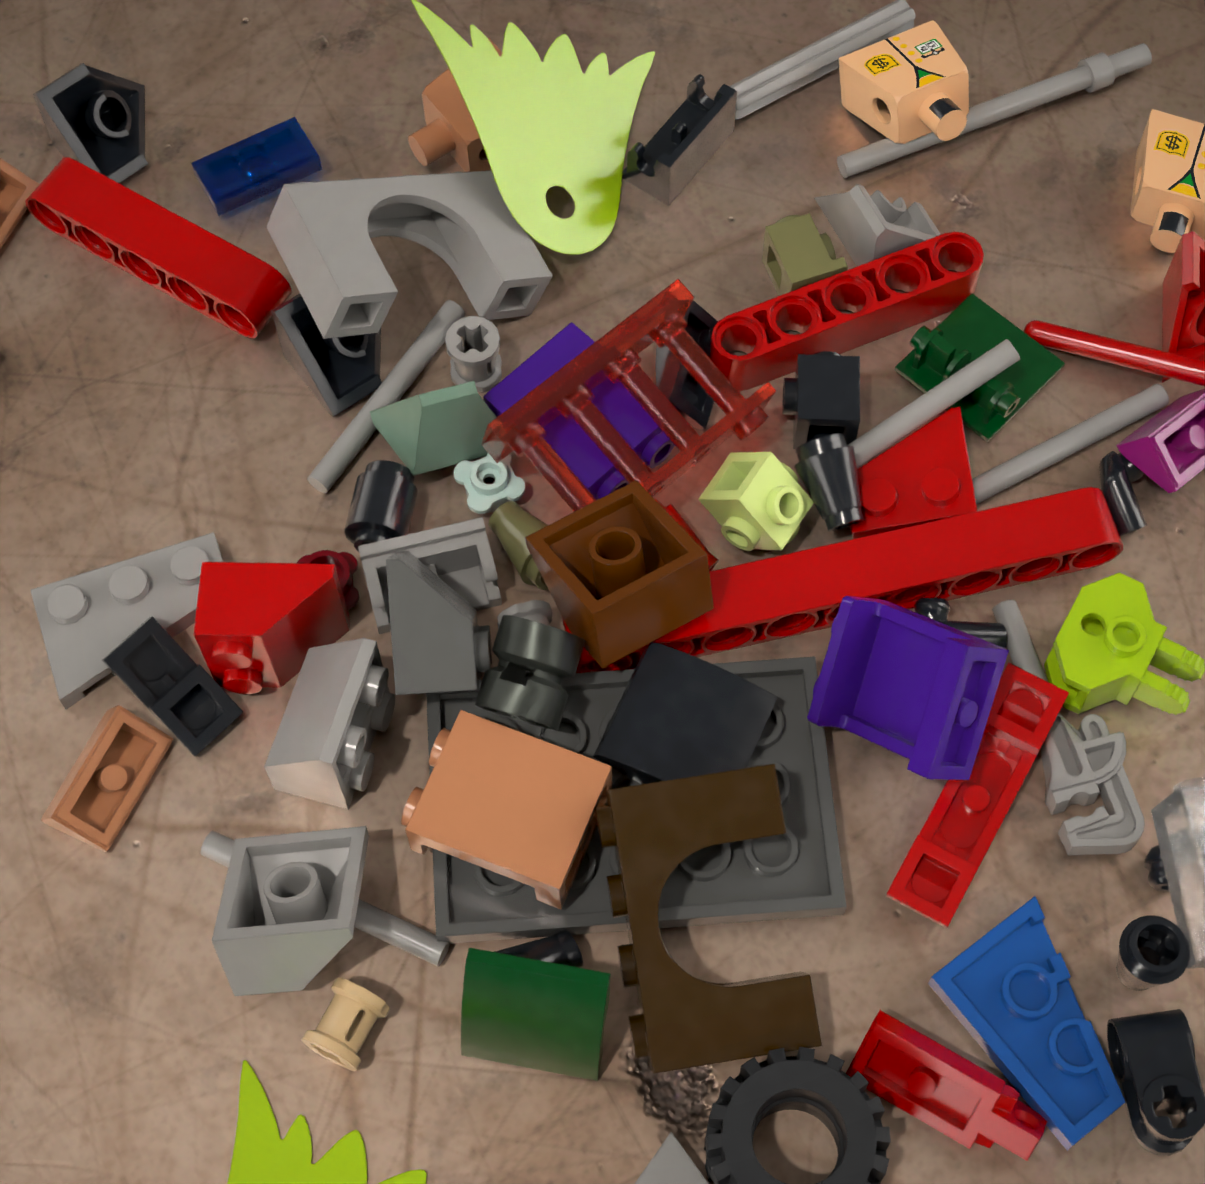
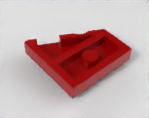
M960 407L947 410L857 469L862 504L861 510L864 520L851 526L853 539L977 512Z

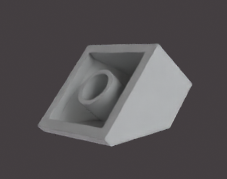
M366 826L235 839L212 937V943L234 996L301 991L353 938L369 840Z

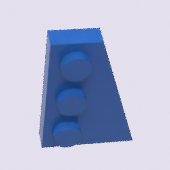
M1034 896L931 976L928 984L1028 1105L1047 1121L1046 1126L1068 1151L1118 1110L1126 1101L1091 1021L1085 1020L1069 983L1070 973L1061 953L1057 954L1043 923L1045 916L1036 896Z

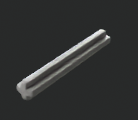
M896 0L729 86L737 91L735 120H739L839 68L840 57L912 29L914 27V19L916 18L913 8L909 7L906 0Z

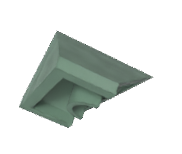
M475 381L419 394L369 411L374 426L405 466L410 469L413 476L455 465L464 460L469 461L487 456L488 452L493 448L510 450L520 447L478 394Z

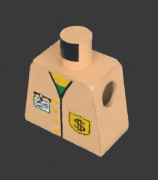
M934 20L839 58L842 106L894 143L905 144L931 132L940 140L949 141L956 138L964 130L967 122L966 116L969 113L968 70Z
M1151 109L1137 149L1130 215L1135 221L1154 226L1150 241L1155 248L1164 252L1175 253L1182 235L1194 231L1205 241V124Z

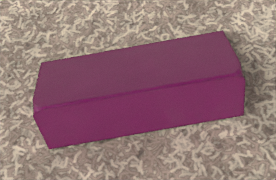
M1205 389L1178 398L1116 445L1126 459L1168 493L1176 492L1205 469Z

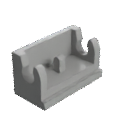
M483 517L358 546L379 634L391 632L386 559L399 551H409L477 611L502 605L497 583L498 576Z

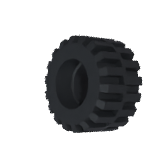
M799 1047L797 1056H786L784 1048L770 1050L767 1059L760 1063L753 1057L741 1065L740 1073L736 1078L733 1079L729 1076L720 1088L716 1103L712 1105L704 1146L706 1151L705 1169L708 1182L713 1181L714 1184H786L772 1177L761 1166L753 1150V1136L759 1122L768 1115L782 1110H799L819 1119L831 1132L837 1147L838 1157L835 1168L825 1180L816 1184H880L886 1175L890 1160L886 1158V1150L891 1143L890 1128L883 1127L881 1122L885 1109L879 1096L872 1099L869 1098L865 1092L869 1082L860 1072L857 1071L850 1077L841 1070L845 1061L830 1054L828 1062L814 1059L815 1049Z

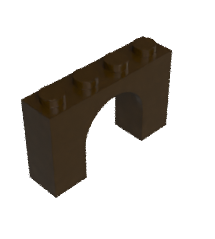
M775 764L609 789L606 792L608 805L596 807V816L602 848L615 847L619 874L606 876L612 916L613 918L625 916L630 944L619 945L617 949L624 988L636 986L641 1014L628 1016L635 1059L647 1057L649 1068L655 1074L768 1055L770 1050L784 1048L785 1052L799 1050V1047L813 1048L822 1046L810 974L800 971L732 983L707 982L691 976L674 961L664 945L659 929L658 906L662 889L672 871L686 857L702 848L716 844L786 833Z

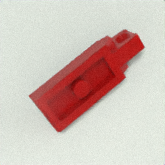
M879 1010L846 1072L847 1075L852 1077L859 1071L869 1082L867 1090L968 1149L971 1148L973 1143L991 1148L995 1142L1028 1161L1039 1143L1047 1121L1039 1113L1018 1100L1020 1093L1010 1085H1005L1006 1082L881 1010Z

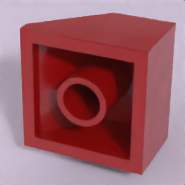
M202 562L193 635L213 679L220 687H224L230 692L254 694L260 692L262 688H281L300 672L309 648L333 644L349 631L350 617L335 564Z

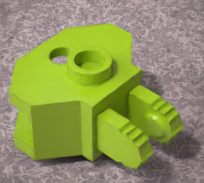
M1119 572L1081 588L1053 643V647L1044 663V668L1049 683L1069 692L1062 707L1076 714L1113 700L1128 705L1130 699L1134 697L1154 708H1160L1161 711L1177 715L1186 712L1191 701L1189 700V693L1184 688L1179 687L1177 684H1172L1169 680L1147 670V668L1151 665L1170 675H1175L1177 678L1184 679V681L1193 682L1197 679L1201 680L1205 672V659L1195 654L1194 651H1189L1186 647L1163 637L1167 627L1155 621L1144 584Z

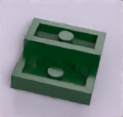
M469 948L465 963L462 994L461 1055L597 1081L603 1055L604 1025L609 1005L611 974Z

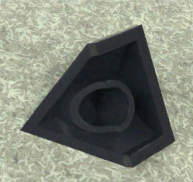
M81 63L33 94L52 144L64 157L77 160L118 183L148 164L145 159V85Z
M301 294L271 310L284 357L330 415H337L377 390L381 385V328L378 333L324 339Z

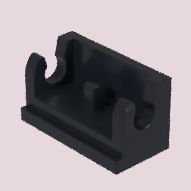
M698 74L689 83L687 99L645 146L640 142L636 143L628 152L627 167L622 171V179L668 206L734 131L737 91L723 84L717 91L714 100H712L704 92L703 85L705 80L701 74Z

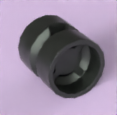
M503 615L492 648L493 653L499 659L498 666L485 671L475 705L518 721L558 731L569 696L561 685L564 679L575 676L585 640L546 624L516 616ZM529 671L534 673V675L528 680L526 686L525 675Z

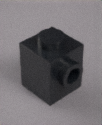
M831 351L818 352L813 355L798 354L795 378H784L782 414L793 415V449L817 438L838 433L844 435L847 445L857 439L860 424V356H842Z

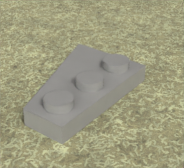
M214 532L30 590L59 700L65 710L85 697L83 694L84 690L112 672L102 659L149 617L153 616L172 638L195 623L202 562H224Z

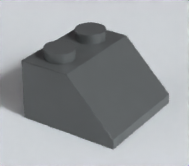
M409 551L393 553L386 559L395 695L477 690L481 672L490 669L492 664L490 625L478 626L477 610Z

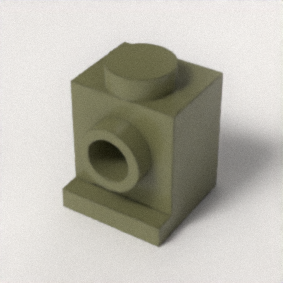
M810 213L802 216L789 215L778 220L775 224L765 227L762 262L778 296L847 270L848 265L844 257L836 259L830 237L826 233L819 234Z

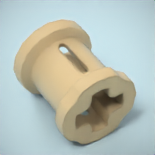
M336 978L331 986L335 994L316 1029L306 1030L301 1041L308 1048L329 1061L346 1069L356 1071L361 1063V1059L357 1055L377 1018H386L390 1007L383 999L364 987L343 978Z

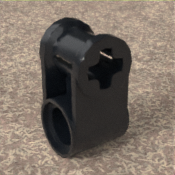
M1177 1009L1108 1020L1107 1043L1110 1059L1117 1079L1120 1081L1123 1097L1126 1101L1125 1105L1130 1121V1129L1136 1141L1145 1150L1156 1155L1170 1156L1181 1152L1205 1124V1095L1195 1062L1192 1033L1184 1013ZM1160 1103L1164 1104L1168 1114L1180 1115L1182 1120L1176 1128H1173L1169 1117L1156 1116L1155 1110Z

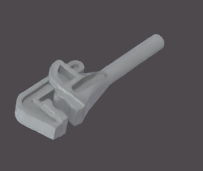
M1007 600L994 606L992 611L996 622L1003 624L1007 631L1006 647L1009 650L1013 665L1048 682L1017 602L1015 600ZM1059 712L1040 749L1045 774V804L1048 806L1050 814L1054 815L1065 812L1067 807L1072 804H1080L1082 806L1094 804L1099 793L1104 803L1103 806L1096 808L1090 816H1075L1063 821L1058 832L1061 843L1064 845L1067 855L1126 853L1137 844L1144 831L1145 823L1122 765L1126 756L1124 732L1110 734L1105 721L1096 714L1085 716L1077 730Z

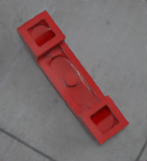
M1008 662L999 681L969 780H947L922 830L917 835L894 878L886 897L942 927L948 928L1069 692Z

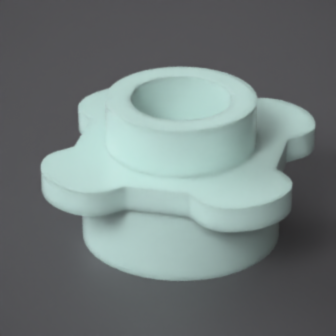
M493 448L486 457L474 462L464 460L456 465L454 479L458 484L464 485L468 498V508L474 513H492L502 504L509 501H517L524 495L525 482L522 478L515 476L510 466L512 462L511 454L507 450ZM493 477L495 482L493 484H485L484 479Z

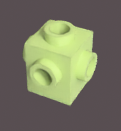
M730 452L698 499L722 526L721 533L725 539L732 545L745 551L753 549L783 550L786 544L792 541L798 534L800 523L814 503L798 484L796 473L789 466L780 462L772 452Z

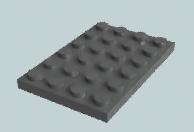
M815 656L713 663L778 697L746 768L775 764L786 833L716 844L702 848L686 857L672 871L662 889L658 906L659 928L844 915L847 906L825 731L823 726L815 725L807 719L813 699V688L818 678ZM635 669L575 673L574 677L564 679L561 686L569 696L558 731L528 724L477 707L475 702L482 680H479L477 690L426 693L429 758L439 732L443 728L451 730L460 710L599 761L593 755ZM532 676L525 677L526 686H527L528 680H529ZM429 765V774L431 775L434 767ZM612 768V789L641 785ZM598 825L562 910L537 901L534 887L432 848L437 941L454 944L549 937L564 930L568 931L571 935L628 931L625 916L615 918L612 916L606 876L619 873L615 847L602 848Z

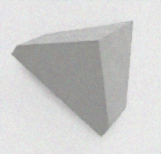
M856 184L849 192L814 198L856 266L941 235L920 203L914 202L907 209L903 198L899 197L893 203H890L879 190H876L870 196L865 187Z

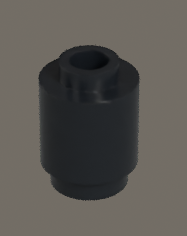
M377 460L370 462L366 466L365 472L357 477L344 534L354 544L358 552V546L399 537L409 533L418 490L413 484L415 476L412 475L410 469L393 461Z

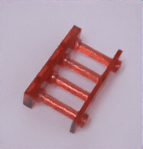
M677 279L487 425L481 445L496 463L513 451L518 457L525 455L573 512L597 501V499L544 439L548 433L544 427L562 414L566 420L573 418L629 484L637 480L655 498L733 434L740 441H743L756 431L769 418L763 409L771 400L776 390L767 382L747 399L741 395L685 330L688 323L685 321L684 316L694 296ZM653 342L659 348L667 346L726 414L725 417L701 436L639 366L642 359L638 354ZM607 378L613 384L620 381L680 451L656 472L653 473L592 402L595 395L591 390Z

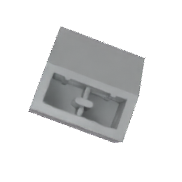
M360 638L308 649L264 766L274 790L349 810L355 790L364 791L366 789L374 766V753L369 752L377 730L386 731L395 706V694L390 693L388 687L389 670L383 667L377 641Z

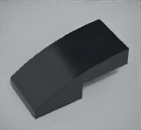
M687 294L670 295L667 297L662 314L656 348L655 372L658 395L676 411L677 415L696 430L706 429L723 377L721 373L709 364L712 332L718 321Z
M153 616L149 617L102 659L107 667L193 756L201 752L243 713L241 708L205 669L191 659Z

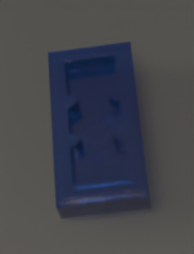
M295 117L191 163L195 177L218 216L282 188L284 184H291L322 170L318 153Z

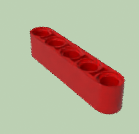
M63 157L25 200L30 213L52 232L244 337L256 338L272 319L271 310L283 304L292 294V288L286 278L267 262L72 158Z
M955 231L944 233L724 317L713 328L710 365L723 375L720 387L734 392L749 390L796 372L798 354L813 355L823 351L842 354L954 311L968 296L975 293L984 257L981 244L974 237L966 233ZM894 289L903 290L907 293L896 292ZM838 310H850L854 313L847 314L842 313ZM794 330L800 332L801 334H787L784 331ZM737 350L743 351L747 355L737 356L728 352Z

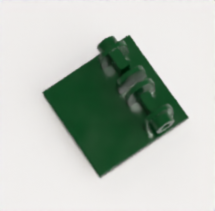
M972 293L932 331L925 325L919 328L910 341V346L914 349L895 366L894 370L923 393H926L1005 339H1008L1018 352L1020 360L945 409L947 411L951 408L960 407L963 424L986 442H989L1064 367L1065 362Z

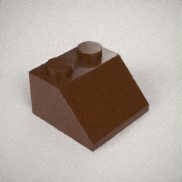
M637 480L525 537L527 548L568 629L572 634L585 640L584 648L602 669L714 609L707 553Z

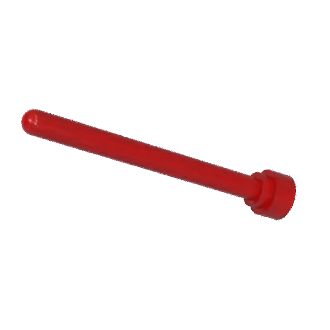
M1039 320L1029 322L1024 328V332L1043 347L1205 387V361Z

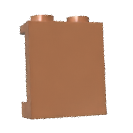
M460 710L452 729L443 728L433 744L429 765L434 768L425 788L415 787L404 807L401 824L406 826L405 831L411 850L424 855L427 848L431 847L535 888L537 901L562 910L598 825L596 807L606 805V792L612 789V766Z

